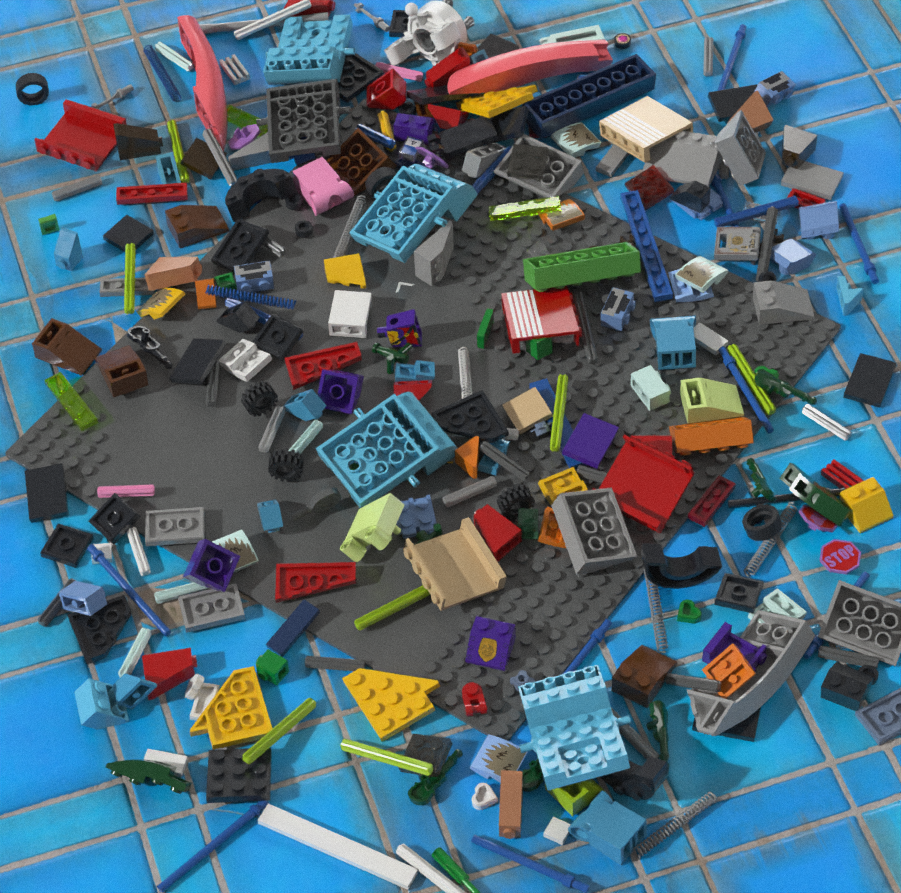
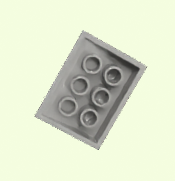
M681 131L649 148L650 160L644 164L642 177L685 184L698 181L709 187L723 161V156L715 148L717 136Z
M523 134L495 168L494 173L553 201L577 183L583 175L581 160Z
M612 488L560 493L551 506L576 574L596 572L637 558Z
M839 580L818 638L861 654L878 657L879 661L896 666L901 653V603Z

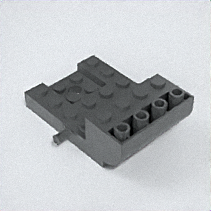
M336 78L266 89L267 118L256 120L257 126L268 125L271 163L289 161V156L323 152V156L341 154L339 118L341 114H350V106L341 107L340 90ZM302 137H308L305 140H300Z

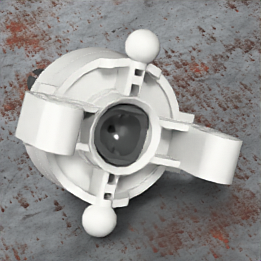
M452 0L430 1L420 9H418L415 3H408L405 6V13L409 15L408 31L404 32L405 36L392 43L384 52L391 65L402 62L411 54L420 53L435 66L457 50L459 42L466 43L467 30L474 26V19L471 16H467L463 20L458 12L452 8Z

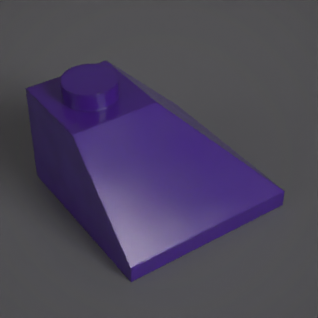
M322 369L318 396L325 403V409L353 414L361 395L364 376Z

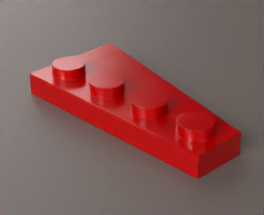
M353 342L286 357L285 364L293 390L320 379L322 369L338 371L361 361L362 356L358 343Z
M356 562L276 564L275 601L279 603L356 584Z

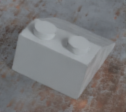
M448 221L445 227H441L414 251L415 276L430 286H433L443 278L454 248L452 221Z
M776 281L754 282L753 301L759 325L814 319L808 289Z

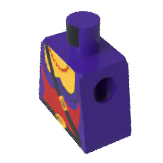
M415 309L389 315L386 319V326L377 328L378 338L389 337L393 347H403L406 343H410L412 347L422 346V330Z

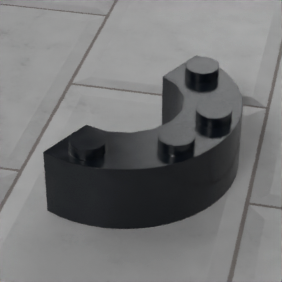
M257 169L253 173L237 179V182L226 194L225 204L233 222H236L237 219L249 216L251 206L260 199L274 196L283 200L298 192L291 175L283 169Z
M647 543L641 546V557L646 576L650 582L659 587L669 589L692 587L709 580L722 568L717 547L699 546L689 555L668 557L664 555L661 544Z
M649 757L643 766L629 760V769L603 775L600 778L610 785L618 795L624 794L636 801L651 798L666 780L669 768L666 761Z

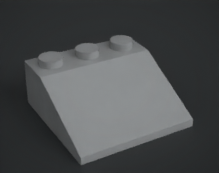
M740 110L719 132L715 141L716 150L723 156L724 164L730 168L732 177L738 182L739 186L759 179L766 154L744 113Z

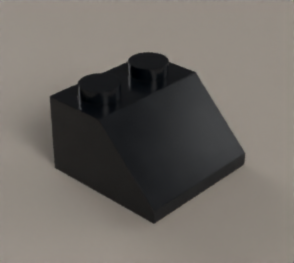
M836 662L828 670L821 685L820 698L858 711L862 708L875 677Z

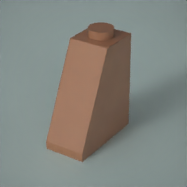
M755 91L738 110H742L754 132L769 128L773 122V118L758 91Z
M159 257L144 274L148 289L152 291L194 282L202 274V265L198 257Z
M501 770L499 837L508 839L521 838L522 771Z

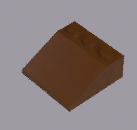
M359 128L341 145V154L331 155L326 160L340 177V180L350 185L354 196L366 190L365 182L373 171L382 167H389L393 170L397 167Z

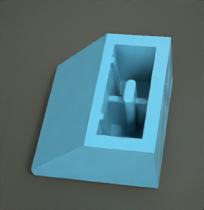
M88 678L74 692L81 725L98 730L129 721L126 707L116 704L113 685Z

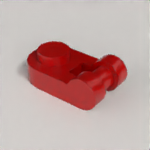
M474 682L464 685L462 688V699L466 716H473L475 713L486 714L487 706L481 686Z

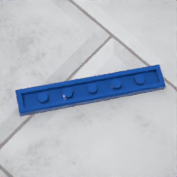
M547 378L529 383V388L536 387L548 408L554 414L556 396ZM565 413L560 447L561 453L573 433ZM553 417L547 419L546 423H553ZM563 455L569 468L574 467V469H577L579 465L587 466V464Z

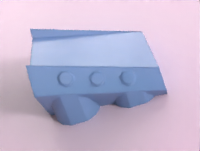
M837 201L799 207L801 239L811 240L819 235L825 239H832L835 233L839 232Z
M791 238L772 247L770 261L779 264L781 274L793 275L808 268L817 254Z

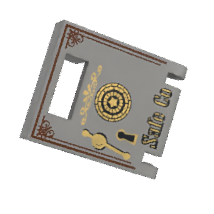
M717 227L714 251L715 260H758L761 228ZM721 241L726 242V248H720Z

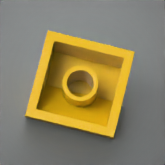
M874 477L840 492L839 500L852 510L847 518L859 533L882 524L894 516L884 489Z

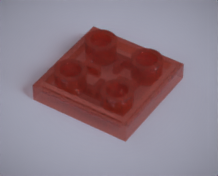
M654 165L625 183V187L629 192L638 190L645 211L674 193V188Z

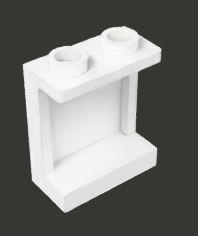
M335 290L328 322L329 335L366 338V325L369 310L372 307V293Z

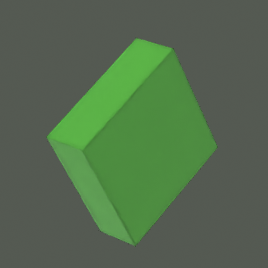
M55 214L38 219L42 235L59 230Z

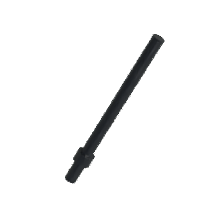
M826 488L836 497L840 496V492L845 490V488ZM794 493L775 495L777 499L773 503L799 501L801 499ZM764 496L728 500L729 508L772 504Z

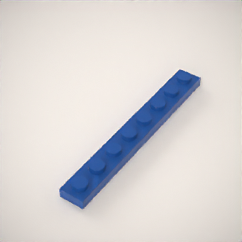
M636 190L620 193V198L636 247L640 252V259L654 301L673 299V292L639 192Z

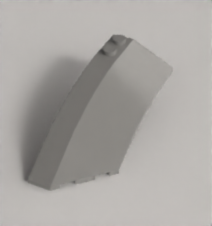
M757 610L740 638L759 649L763 644L766 645L767 659L763 665L759 664L756 668V675L727 699L721 698L718 692L694 688L691 690L687 689L698 732L717 736L747 719L773 696L797 666L815 637L806 620ZM761 618L765 623L761 624L757 620Z

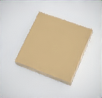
M536 387L502 405L515 428L518 429L519 434L535 427V424L553 417L552 412Z

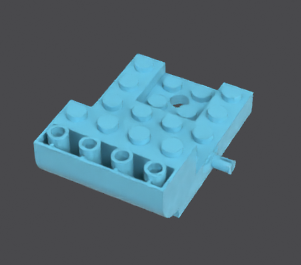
M350 14L334 15L333 20L303 22L302 17L285 18L278 48H269V51L265 54L266 63L263 73L267 84L289 85L335 78L340 82L346 55H355V48H348L353 27Z
M413 164L408 168L402 166L385 189L374 194L376 200L350 231V235L355 242L367 247L369 245L389 253L392 258L406 263L436 224L442 227L447 225V220L441 218L442 216L458 221L478 194L473 186L420 164Z
M404 392L398 396L393 394L366 414L363 413L361 408L355 409L353 413L358 419L316 448L319 457L333 471L360 508L379 499L403 481L408 480L414 488L420 484V481L414 476L417 471L422 468L427 475H430L454 458L455 450L458 449L412 392ZM352 463L359 464L356 470L349 469Z
M598 665L587 666L581 670L569 671L562 675L547 677L544 680L533 683L528 682L518 686L532 736L531 742L521 744L519 747L521 754L531 750L537 753L547 790L630 768L628 756L619 733V727L631 724L629 715L616 718L613 715L606 686Z

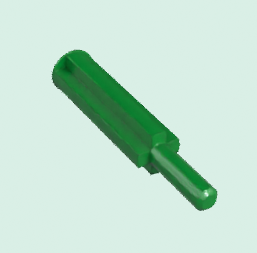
M441 847L434 850L432 857L459 885H465L471 893H480L469 881L470 877Z

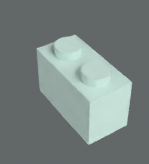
M651 365L631 373V387L649 411L669 403L671 389L667 383L665 384L662 381L659 372L655 371Z

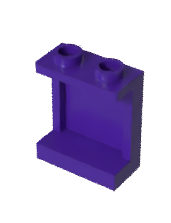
M724 622L703 649L702 661L709 664L733 643L738 647L756 673V668L759 664L763 665L767 659V646L763 644L759 649L731 633L732 625Z

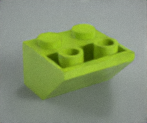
M593 779L552 790H547L545 784V790L572 817L587 807L600 791H604Z

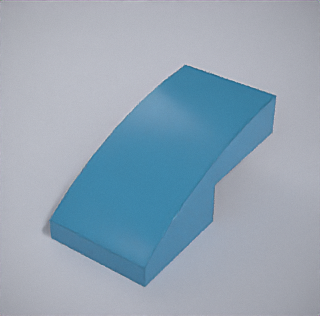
M416 360L415 365L396 363L395 382L432 380L435 378L434 362Z
M500 439L490 444L506 455L510 441ZM484 454L478 464V471L497 475L501 465Z

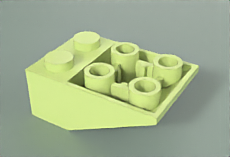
M700 377L681 380L680 397L688 424L744 416L736 385Z

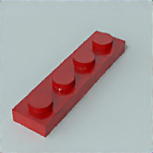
M187 183L117 187L116 190L117 205L188 200Z

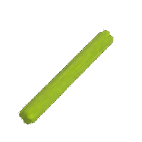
M169 120L167 125L181 183L188 184L190 180L187 167L180 164L184 153L177 123L175 120Z
M133 243L126 244L124 310L127 315L133 314L135 308L136 248Z
M736 344L729 345L727 350L729 355L735 359L737 368L765 413L769 416L775 414L776 407L766 391L755 383V374Z
M560 374L557 381L550 439V450L552 452L560 451L568 386V376L566 374Z
M422 585L354 621L355 627L359 631L431 594Z
M307 698L243 754V761L247 764L253 763L315 709L316 701L312 698Z
M346 738L340 744L343 751L430 776L434 769L431 763Z

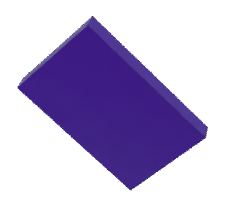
M583 413L562 454L598 469L619 427Z

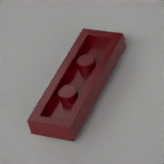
M719 475L688 513V519L705 527L733 492L736 483Z

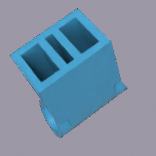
M696 315L650 319L651 332L656 340L658 370L696 367V346L693 329L696 326Z
M600 791L590 802L589 808L582 812L568 827V831L574 838L589 842L591 846L622 865L632 854L634 847H637V844H640L647 836L646 819L618 802H613L606 792Z

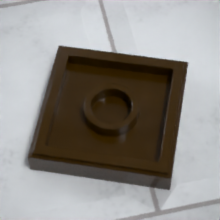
M197 137L180 163L212 180L219 169V165L208 144Z

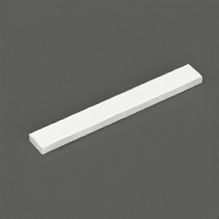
M267 804L258 819V824L407 890L418 874V869L273 805Z

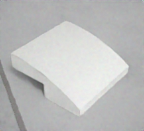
M242 339L218 361L228 372L248 382L272 361V357L269 353L258 350L255 343Z

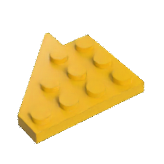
M536 85L519 88L512 87L497 92L490 91L481 95H469V97L456 102L459 110L491 118L533 100V93L538 92Z
M254 666L237 669L231 673L191 727V737L208 733L212 749L215 750L260 740L272 730Z
M362 668L342 678L345 686L382 742L435 711L427 694L440 687L438 680Z

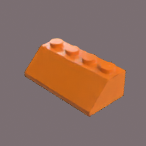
M746 417L669 426L674 451L680 453V455H690L691 451L699 450V453H707L712 448H718L719 451L729 450V446L737 445V448L749 447L748 444L754 443L752 423Z

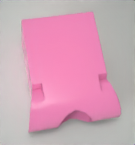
M323 157L292 171L293 182L297 192L312 207L315 216L354 197V192L350 185L340 180V177Z

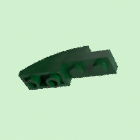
M789 463L779 478L790 487L789 490L839 526L844 523L852 511L828 489L816 483L794 463Z
M130 759L107 763L105 767L110 769V773L115 776L122 777L124 775L129 777V781L136 785L149 783L150 778H152L151 782L163 786V783L171 786L170 790L179 794L182 791H189L192 785L191 782L174 775L177 767L159 761Z

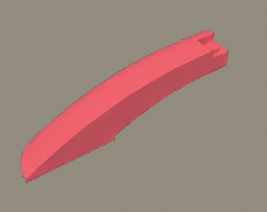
M179 16L177 19L181 43L196 71V86H193L196 112L206 130H212L222 151H224L227 138L228 114L221 71L214 51L198 21L193 16Z
M606 40L567 41L536 45L500 54L460 69L449 78L447 89L449 95L503 91L552 76L597 71L611 65L613 59L607 50L608 42Z

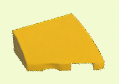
M359 253L324 259V269L328 283H341L345 286H350L351 283L360 285L362 289L366 288Z

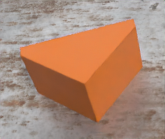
M215 279L196 280L198 309L216 308L215 294L212 296L211 294L208 295V292L207 294L205 293L208 285H210L209 292L212 285L214 291Z
M479 436L473 437L455 450V463L473 479H477Z

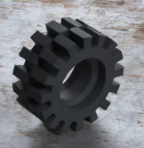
M260 381V384L256 382L255 386L251 384L249 386L250 389H245V393H242L241 402L247 412L254 417L256 415L261 416L262 413L264 415L267 414V410L271 411V407H275V402H278V395L268 382Z
M281 448L279 451L275 450L270 454L268 473H270L271 477L274 476L276 480L280 478L282 482L284 479L290 482V479L296 481V478H301L304 459L302 455L300 456L299 452L295 453L293 449L288 451L289 449L285 448V451H283Z
M519 484L518 487L513 485L511 489L508 487L507 491L503 490L501 492L502 495H499L497 499V505L502 515L509 520L511 517L514 520L517 516L521 518L523 514L527 515V511L531 512L532 507L535 506V500L529 488L522 484Z

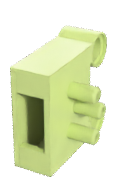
M389 493L360 508L340 550L354 562H358L363 558L366 553L365 547L371 544L378 550H383L392 540V533L398 535L401 532V528L396 524L405 505L392 493Z

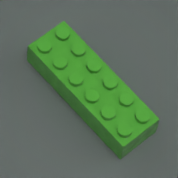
M628 242L523 259L525 281L540 292L547 291L548 288L552 287L560 289L570 284L575 286L582 285L583 282L587 281L595 283L605 278L612 280L616 279L617 276L624 275L630 277L634 276L635 273L641 272L640 252Z

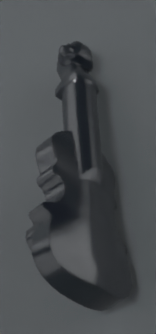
M134 326L128 329L127 337L132 342L138 343L145 352L151 353L160 364L165 365V368L172 369L173 364L167 360L166 356L159 352L160 343L151 337L152 333L144 326Z

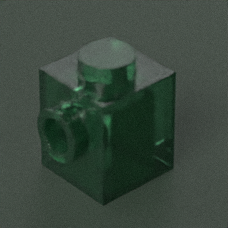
M519 508L518 527L521 529L522 539H538V509Z

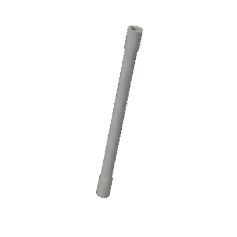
M328 12L290 16L302 17L303 22L329 21ZM285 19L268 27L284 26ZM258 20L199 25L204 34H210L212 32L239 30Z

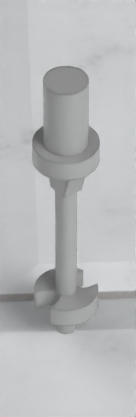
M362 3L354 4L357 8L355 11L357 13L363 12L370 17L377 28H381L385 32L390 30V26L381 17H374L364 10Z
M131 84L122 89L119 88L112 97L98 105L93 103L91 107L100 110V107L116 98H124L134 88Z

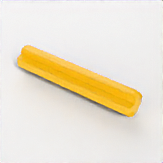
M381 111L377 116L382 134L395 140L388 114ZM396 144L394 145L393 149H389L387 147L386 149L392 152L394 149H396Z

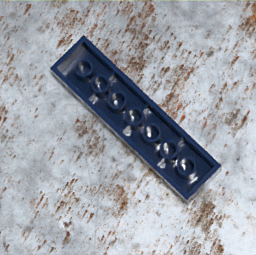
M634 54L523 103L522 106H526L529 109L526 123L542 139L566 126L581 122L654 90L656 73L637 54Z

